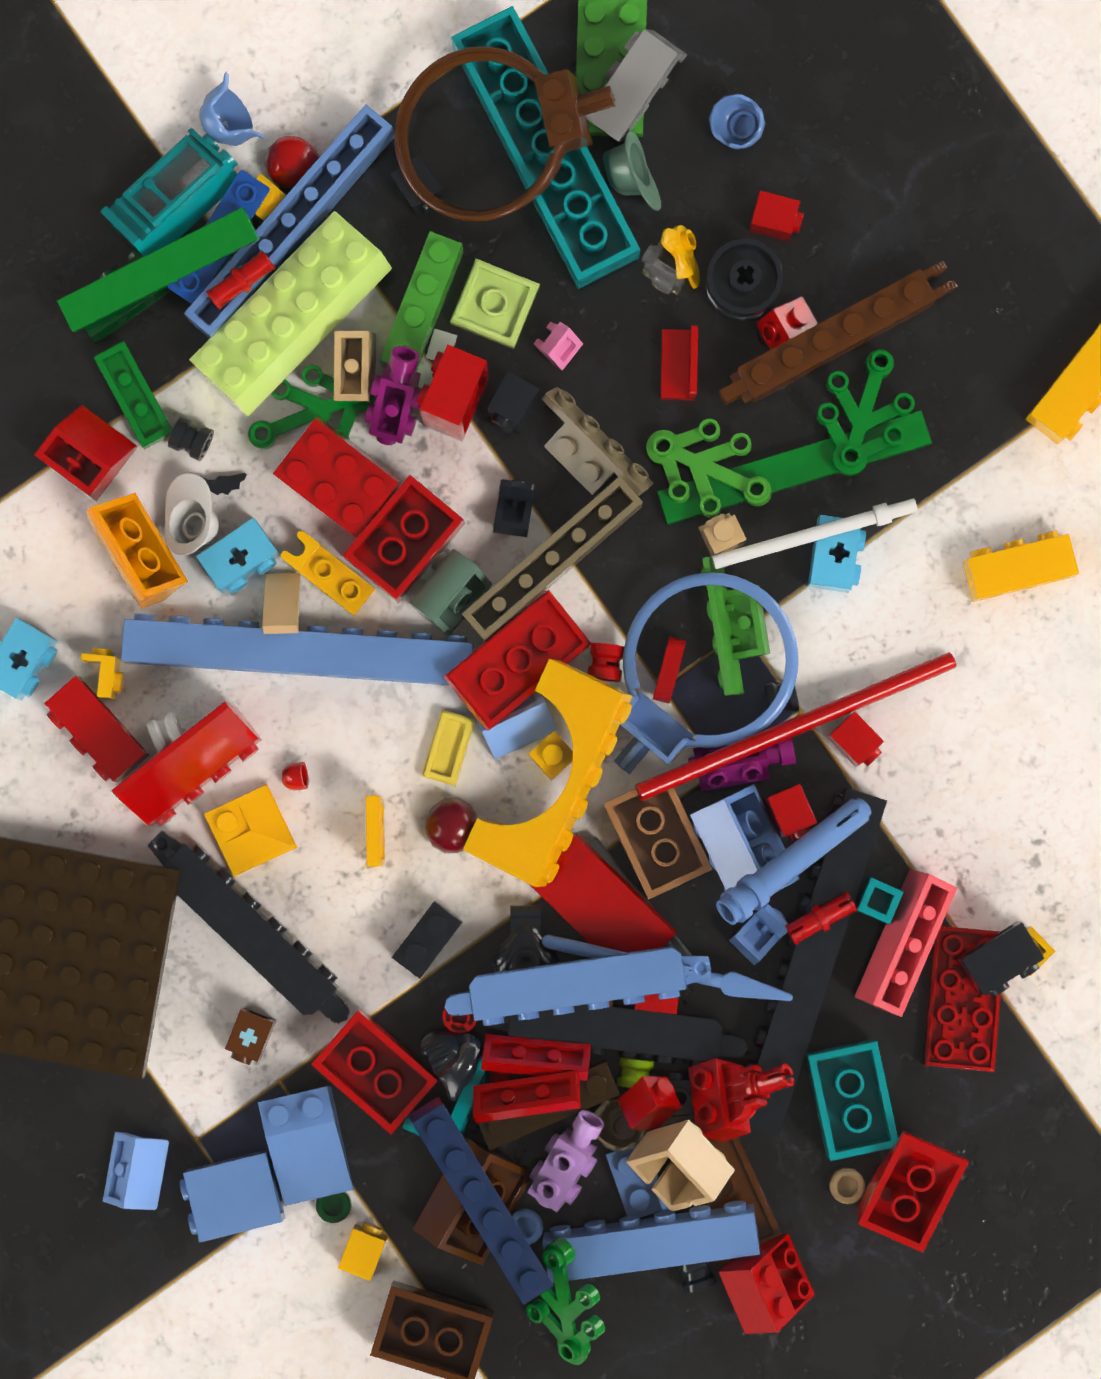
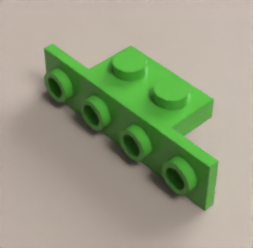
M712 557L702 558L704 567H702L701 573L714 572L725 574L724 567L715 569ZM705 585L709 596L707 613L710 620L713 621L715 633L712 644L720 664V670L718 671L720 687L724 690L725 696L744 694L739 660L770 654L763 606L751 596L739 590H727L726 586Z

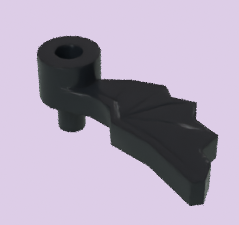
M247 474L218 476L215 480L202 478L208 484L210 492L216 495L221 493L228 495L231 490L239 489L240 482L245 480Z

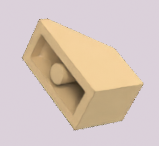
M334 331V401H369L376 370V334L370 331Z

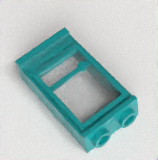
M190 128L188 130L190 134L183 137L122 194L123 196L120 199L117 198L110 208L105 206L100 211L120 235L122 234L143 257L178 240L224 197L238 175L233 169L238 165L226 150L222 149L218 152L220 147L207 133L201 137L193 128Z

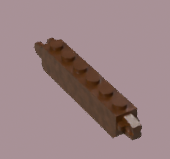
M944 261L924 271L919 269L738 367L737 371L730 375L733 383L719 390L718 394L724 405H727L739 398H742L744 404L750 401L751 403L758 402L933 306L937 299L958 287L954 280L947 281L934 290L929 285L927 280L939 276L947 269Z

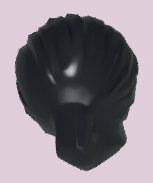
M446 1029L428 1032L419 1041V1054L428 1057L434 1074L439 1077L446 1087L448 1099L455 1101L477 1071L481 1054V1043L477 1036L469 1033L457 1034Z

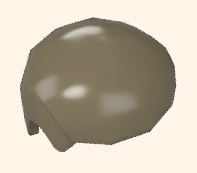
M619 1098L609 1099L602 1102L594 1112L604 1122V1127L597 1140L604 1147L612 1151L632 1150L637 1147L647 1130H631L619 1105Z

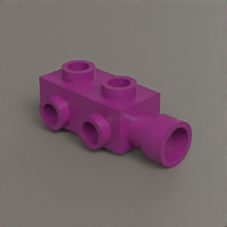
M397 346L392 349L389 363L382 376L376 374L371 388V395L377 396L376 403L369 404L364 422L371 424L369 434L376 436L377 441L384 445H393L396 442L402 444L406 435L412 436L416 425L417 416H413L412 411L413 407L417 409L419 407L417 399L422 389L418 387L421 373L415 372L419 361V354L410 347Z
M792 738L698 777L701 792L769 780V765L781 763V766L796 764ZM724 747L693 748L694 757L688 758V762Z

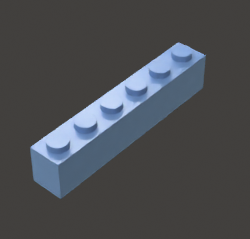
M745 1201L728 1202L724 1205V1208L710 1209V1206L706 1205L696 1206L689 1209L688 1213L675 1214V1211L671 1210L655 1213L654 1217L640 1219L638 1215H630L620 1218L619 1222L605 1224L604 1220H594L585 1223L584 1227L571 1229L570 1225H558L550 1228V1232L544 1233L542 1242L543 1249H545L550 1242L561 1237L569 1241L573 1246L575 1260L566 1267L568 1281L760 1255L754 1204H746ZM546 1266L548 1277L554 1283L553 1271Z

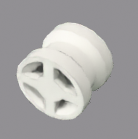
M173 711L165 714L164 719L159 721L152 719L146 722L151 739L159 753L183 735L182 728Z

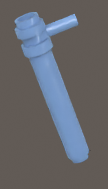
M861 798L856 800L850 799L754 874H746L737 881L736 887H729L720 895V900L716 902L717 910L722 918L731 925H735L737 922L743 923L753 915V910L759 911L769 903L770 897L867 823L871 815L869 805ZM846 819H849V820H847L845 823H843L841 826L837 827V826L840 825L842 822H844Z

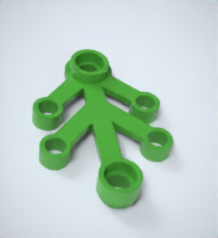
M705 419L698 428L678 435L668 430H659L649 437L646 444L647 454L653 462L663 465L670 485L669 495L674 502L683 503L690 496L689 486L681 480L676 461L690 468L701 499L700 509L706 517H716L721 511L720 500L714 496L707 476L744 492V497L750 505L763 506L770 500L772 494L771 486L765 478L755 476L749 479L714 463L734 455H747L752 447L751 439L748 435L737 433L731 438L730 442L696 454L684 448L702 440L712 442L718 439L720 436V426L716 420ZM707 425L716 427V432L713 435L708 436L704 434L703 430ZM739 439H743L748 443L747 447L743 450H738L734 446L735 442ZM662 441L670 444L666 452H660L657 449L658 444ZM759 484L763 486V492L760 495H753L750 491L753 485ZM678 486L686 489L682 497L673 495V490ZM708 501H714L717 504V508L712 512L704 509V505Z

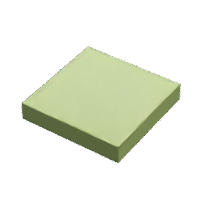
M475 259L450 324L514 349L540 284Z

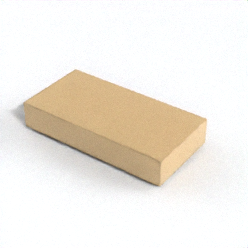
M300 573L265 574L263 634L298 633L301 592Z

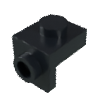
M516 479L500 480L493 533L527 538L533 505L534 484Z

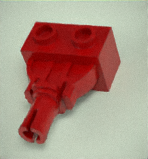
M714 1058L688 1068L695 1124L701 1129L705 1138L720 1142H726L751 1133L749 1119L758 1108L767 1105V1100L764 1099L769 1098L770 1093L794 1085V1078L785 1079L794 1075L792 1068L787 1064H782L779 1067L762 1072V1068L758 1065L752 1064L744 1067L736 1063Z

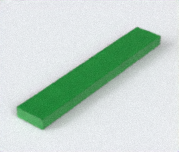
M241 207L57 300L71 331L75 333L260 240L246 209Z

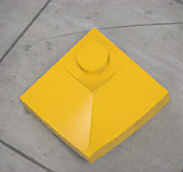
M268 784L204 813L233 877L298 848Z

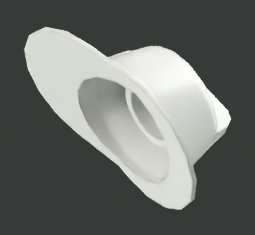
M185 473L178 476L171 483L165 500L164 534L166 545L176 555L186 556L196 551H205L214 541L219 530L218 518L212 510L210 488L205 479L193 473Z

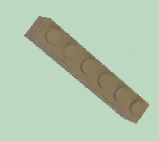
M619 476L462 613V617L485 642L641 509L642 500Z

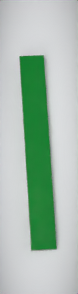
M922 410L907 416L891 419L866 431L862 442L864 444L882 436L885 429L890 425H899L905 432V438L900 446L896 448L888 447L868 457L867 464L932 444ZM851 432L845 434L848 439ZM888 432L890 440H899V435L896 432ZM831 438L729 469L749 479L755 476L765 478L770 483L772 493L840 473L833 464L832 456L836 447ZM845 453V459L847 461H856V456L854 453ZM707 476L714 496L720 500L721 509L746 502L744 492ZM694 480L686 482L690 489V496L683 503H676L670 498L669 488L657 491L667 526L703 515L700 509L701 499ZM755 484L751 487L750 491L753 495H760L764 488L759 484ZM678 486L673 490V495L682 497L686 489ZM708 501L704 505V509L708 512H712L717 508V504L714 501Z

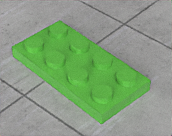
M578 0L576 77L581 94L606 86L608 80L605 76L611 66L616 61L621 63L629 52L625 49L629 39L636 31L641 34L643 29H646L647 0ZM644 114L631 130L637 137H643ZM587 120L591 136H610Z

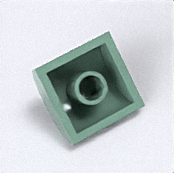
M455 549L449 555L445 552L437 555L431 565L435 572L427 581L423 579L416 581L409 591V595L413 598L409 604L445 635H451L464 620L462 613L492 586L491 581L480 568Z

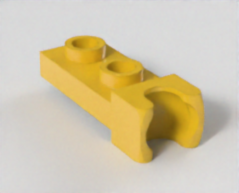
M299 530L297 537L305 546L303 554L294 556L287 551H283L279 557L351 615L355 616L375 591V588L307 533Z

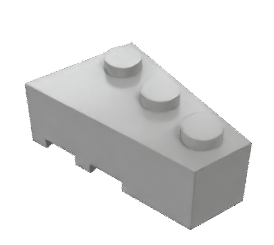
M643 29L641 34L636 31L625 46V49L629 52L621 63L616 61L607 72L605 78L608 80V83L605 87H611L616 101L615 107L586 115L587 120L618 142L625 140L626 133L631 131L640 120L658 89H662L668 82L667 76L677 61L682 63L687 56L685 52L654 30Z

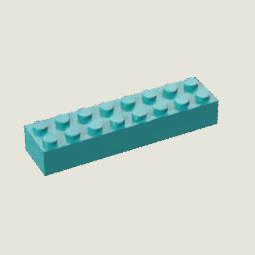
M513 6L451 36L454 52L471 47L500 48L523 57L542 73L548 74ZM475 61L461 64L527 190L542 172L549 153H554V147L549 145L535 83L520 71L504 64L490 61ZM587 146L566 152L553 181L532 202L575 285L580 289L639 259L640 248Z

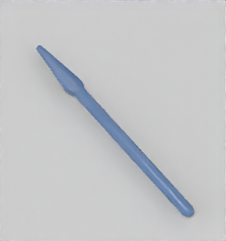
M545 935L542 939L543 946L548 949L587 958L627 953L554 935ZM711 972V978L695 982L720 988L725 995L732 997L791 1001L793 999V995L737 972H728L724 975Z

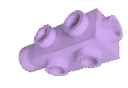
M582 1110L578 1113L572 1124L573 1131L567 1128L561 1135L555 1133L545 1148V1151L549 1153L545 1162L540 1160L529 1176L533 1183L527 1193L535 1197L536 1201L543 1207L551 1208L557 1212L565 1202L571 1205L582 1188L577 1184L580 1176L582 1175L587 1178L597 1163V1159L592 1156L597 1147L591 1144V1141L597 1139L604 1127V1122L599 1116L590 1111Z

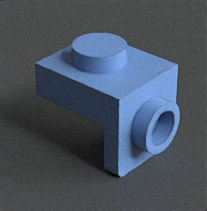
M766 904L759 911H756L729 941L755 965L787 933L784 925L788 923L780 911Z

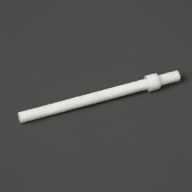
M913 498L892 505L882 503L872 506L871 511L713 555V564L715 569H719L869 525L877 524V526L889 524L892 523L894 518L918 512L916 501Z

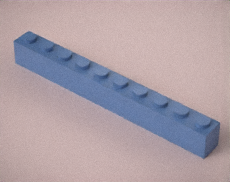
M134 614V620L124 619L121 661L131 664L449 685L443 676L474 651V644L467 643L466 636L446 635V641L432 640V634L412 633L411 639L397 638L398 632L377 630L376 636H365L362 629L342 628V634L328 633V627L307 626V632L263 634V628H259V622L238 621V627L224 626V620L204 618L203 624H190L189 617L169 616L168 622L155 621V615Z

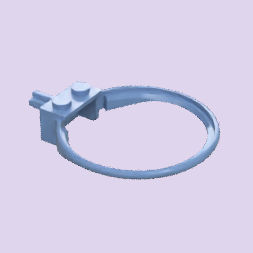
M714 572L699 573L679 578L667 584L645 602L631 624L623 652L624 680L628 694L632 695L630 701L632 709L627 720L623 724L620 723V725L634 737L614 760L618 767L631 774L649 750L653 751L667 764H670L686 747L717 748L728 746L763 731L779 716L791 697L795 686L799 663L798 647L788 617L779 604L766 591L750 581L734 575ZM696 586H726L751 596L772 616L784 642L785 673L780 690L774 701L754 722L737 731L726 734H695L694 740L692 739L694 737L692 733L641 691L638 694L635 690L640 688L636 670L637 644L641 631L650 615L672 595Z

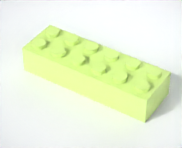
M334 211L189 360L204 377L248 417L388 274L392 267L377 247Z

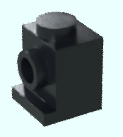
M668 1072L667 1077L673 1085L675 1093L678 1091L685 1093L686 1100L681 1104L682 1107L663 1124H675L686 1120L695 1123L688 1072Z

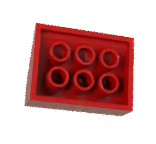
M223 702L111 791L148 826H153L157 823L161 827L177 815L174 809L185 801L189 805L203 795L204 791L201 788L209 781L213 780L216 784L232 771L229 766L240 758L244 762L259 750L257 744L262 739L237 707Z

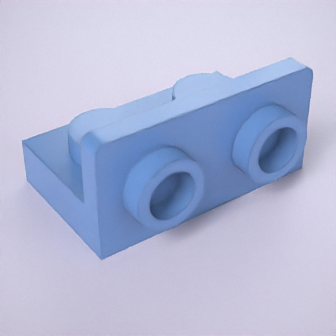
M634 1149L606 1153L627 1216L638 1215L641 1218L661 1210L663 1212L670 1210L651 1190L658 1180V1175L655 1176L650 1184H646L626 1163Z

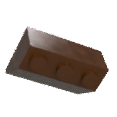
M464 1136L465 1141L509 1213L512 1214L531 1180L529 1176L532 1171L494 1149L489 1151L488 1146ZM443 1175L413 1230L437 1248L483 1266L491 1251Z

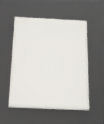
M434 329L426 358L434 360L438 351L444 353L447 344L454 347L457 335Z

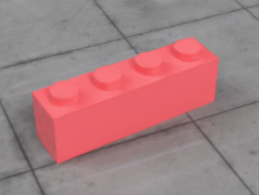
M909 869L901 891L904 892L891 923L886 924L854 996L855 998L883 1011L902 1017L957 887L930 874Z

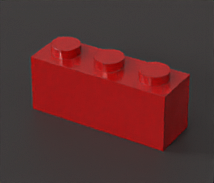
M74 676L44 703L50 710L46 714L48 718L60 730L65 726L73 736L69 740L71 744L83 756L88 752L96 762L92 767L106 782L111 778L113 782L119 783L150 755L81 677Z

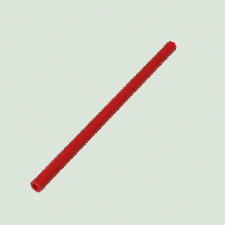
M950 652L636 784V792L641 801L649 799L955 669L956 661Z

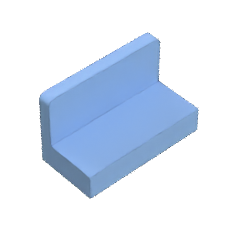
M534 692L489 731H486L477 720L495 759L557 730L545 700L538 692Z
M115 1132L103 1202L123 1209L156 1210L169 1142L164 1139L142 1138L127 1132Z

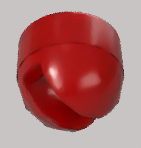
M304 762L289 764L282 770V784L286 788L295 791L308 789L309 777Z

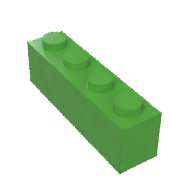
M429 232L379 359L383 368H386L389 363L393 348L406 346L416 350L419 354V361L415 371L417 372L462 258V243L434 232Z

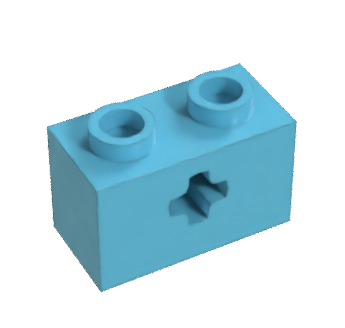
M820 515L816 526L843 518ZM859 528L814 541L807 587L849 593L852 590V585L858 586L861 565L856 564L857 551L863 552L866 531ZM836 546L841 547L842 554H846V557L842 558L839 563L835 562V556L829 555V552H832Z
M253 517L196 557L221 593L224 594L229 591L230 594H234L248 584L246 578L258 571L262 575L272 569L277 564L275 559L280 554L260 524ZM238 551L243 555L248 553L245 557L247 563L244 566L238 563L233 564L236 561L234 554Z
M16 617L0 643V690L21 701L25 696L30 697L39 684L40 680L36 677L43 666L48 667L54 660L58 652L54 647L58 641ZM18 655L25 656V659L29 661L27 667L19 666V663L16 661Z

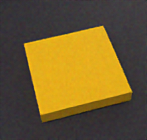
M378 795L366 796L367 867H383L385 865L384 799Z

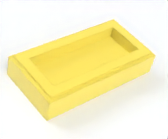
M445 710L441 711L422 777L456 787L475 719Z

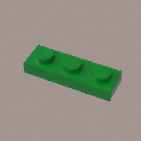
M123 341L95 356L94 359L142 448L145 450L169 437L173 429L127 344Z

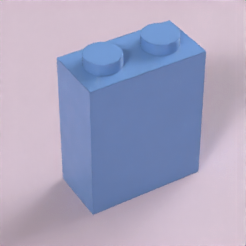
M269 1149L187 1169L183 1173L184 1179L180 1180L184 1201H190L192 1214H188L189 1227L192 1235L198 1234L199 1243L280 1223L285 1219Z

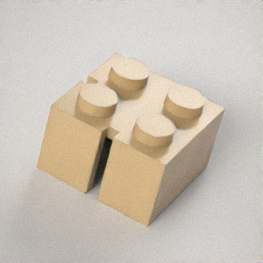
M690 1120L647 1131L626 1161L646 1184H650L668 1158L671 1160L651 1189L671 1211L688 1208L692 1204L696 1206L715 1201L735 1171L726 1161L724 1154L716 1149L704 1137L701 1129Z

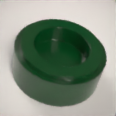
M347 1192L317 1198L316 1211L319 1217L328 1223L341 1222L351 1211L352 1202Z

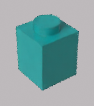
M867 877L855 906L858 912L885 924H890L904 892L874 878Z

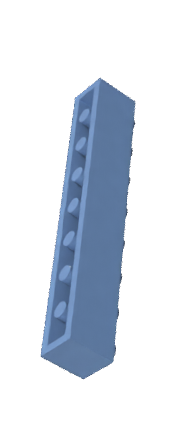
M365 104L259 226L256 232L260 240L240 249L186 310L184 314L189 322L210 339L302 245L394 139L392 125ZM263 250L276 269L270 271L251 285L252 290L248 293L243 291L219 310L206 291L229 276L232 268H240Z

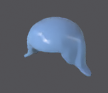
M225 72L223 81L205 96L203 105L200 108L199 117L204 131L214 141L230 146L241 145L253 137L265 139L263 134L253 130L250 114L243 102L234 92L228 89L229 74ZM224 121H227L228 127L223 124Z

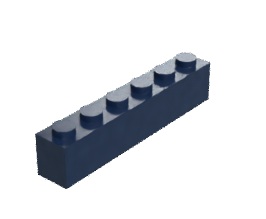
M439 1097L408 1115L522 1304H526L554 1286Z

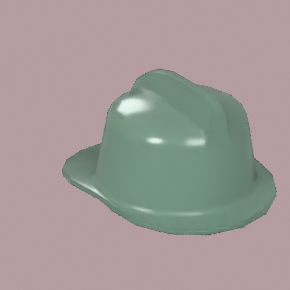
M629 131L626 133L625 143L603 154L607 179L610 186L616 192L622 195H642L653 210L659 211L661 209L660 195L647 166L642 145L636 134Z

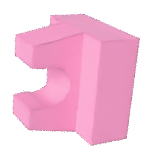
M550 322L546 328L551 334L545 342L537 339L534 345L555 367L563 371L583 343L565 324Z

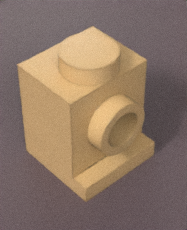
M730 513L720 514L698 527L711 556L731 551L744 545L747 540L736 516H731Z

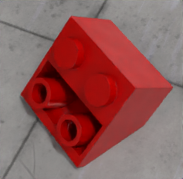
M81 405L52 430L34 455L97 502L138 446Z
M789 1233L781 1234L761 1243L760 1255L732 1258L718 1272L745 1334L778 1333L815 1295Z

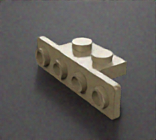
M558 387L545 393L541 399L564 421V424L544 447L592 495L598 492L614 473L618 477L620 476L638 496L653 485L647 471L641 465L633 463L624 454L623 447L616 440L610 439L600 429L596 419L585 414L576 405L575 399L571 394Z

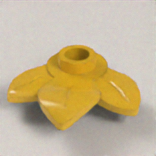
M678 225L673 229H664L661 244L675 258L677 278H688L692 288H698L700 284V271L694 256V249H696L694 234L683 225Z

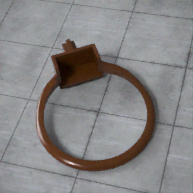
M471 47L457 50L436 60L421 72L411 84L401 102L394 133L395 151L399 168L415 195L427 206L444 216L463 221L477 222L509 215L529 204L550 185L560 169L566 152L593 145L586 115L615 107L614 94L610 86L581 94L577 77L568 69L546 75L523 57L504 49ZM475 61H490L504 64L520 71L535 83L549 145L554 147V153H549L542 172L523 194L504 205L484 210H469L450 205L429 191L414 169L408 142L409 126L414 108L427 87L437 77L453 67Z

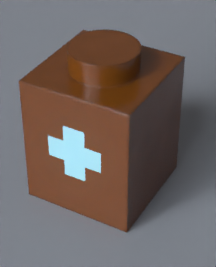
M246 1008L240 1009L225 1047L226 1050L232 1052L231 1058L248 1065L251 1064L252 1060L260 1061L277 1020Z

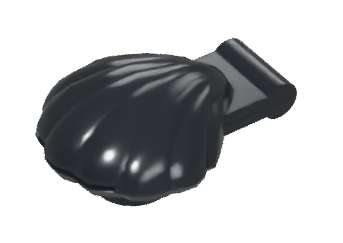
M510 906V937L495 950L496 954L492 959L495 972L559 963V958L555 953L556 950L548 949L542 944L541 906Z

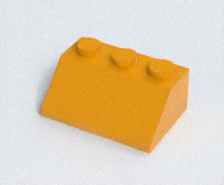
M136 493L92 506L87 510L88 521L94 529L96 536L103 544L114 566L119 571L141 609L164 601L188 582Z

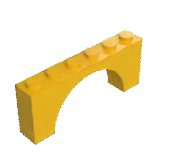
M554 659L548 660L535 691L553 703L568 726L573 746V761L568 782L562 794L549 809L527 822L507 825L491 819L477 818L463 848L465 852L534 887H545L557 875L559 856L562 851L564 852L568 849L572 842L574 834L571 830L575 821L584 815L588 806V801L585 799L590 788H594L598 784L603 772L600 766L605 756L610 755L617 742L616 731L620 723L623 724L627 720L632 709L630 704L632 695L562 661Z

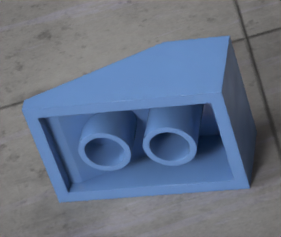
M331 1086L258 1102L265 1138L285 1206L354 1190Z

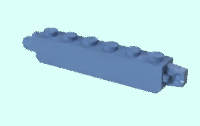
M673 946L488 973L477 975L469 985L470 991L458 992V994L454 993V995L450 994L446 999L444 1008L451 1016L473 1014L474 1021L483 1020V1026L504 1023V1017L518 1015V1020L521 1021L539 1018V1011L553 1009L554 1015H563L575 1012L574 1006L588 1004L589 1010L610 1007L609 1001L623 999L624 1005L645 1002V995L658 994L659 999L679 997V990H685L686 985L711 978V966L708 956H681L679 950Z

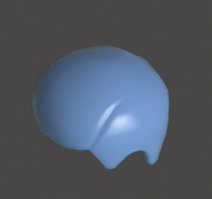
M742 94L723 96L713 106L709 117L714 137L726 146L737 150L753 146L761 138L765 127L762 109L755 101Z

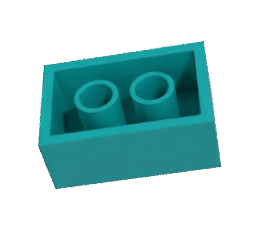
M874 1039L807 1052L805 1059L826 1157L833 1161L892 1148L898 1139L878 1042Z

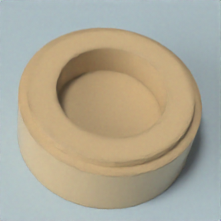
M844 1167L832 1174L829 1180V1189L832 1196L840 1203L852 1204L863 1196L865 1182L858 1171Z

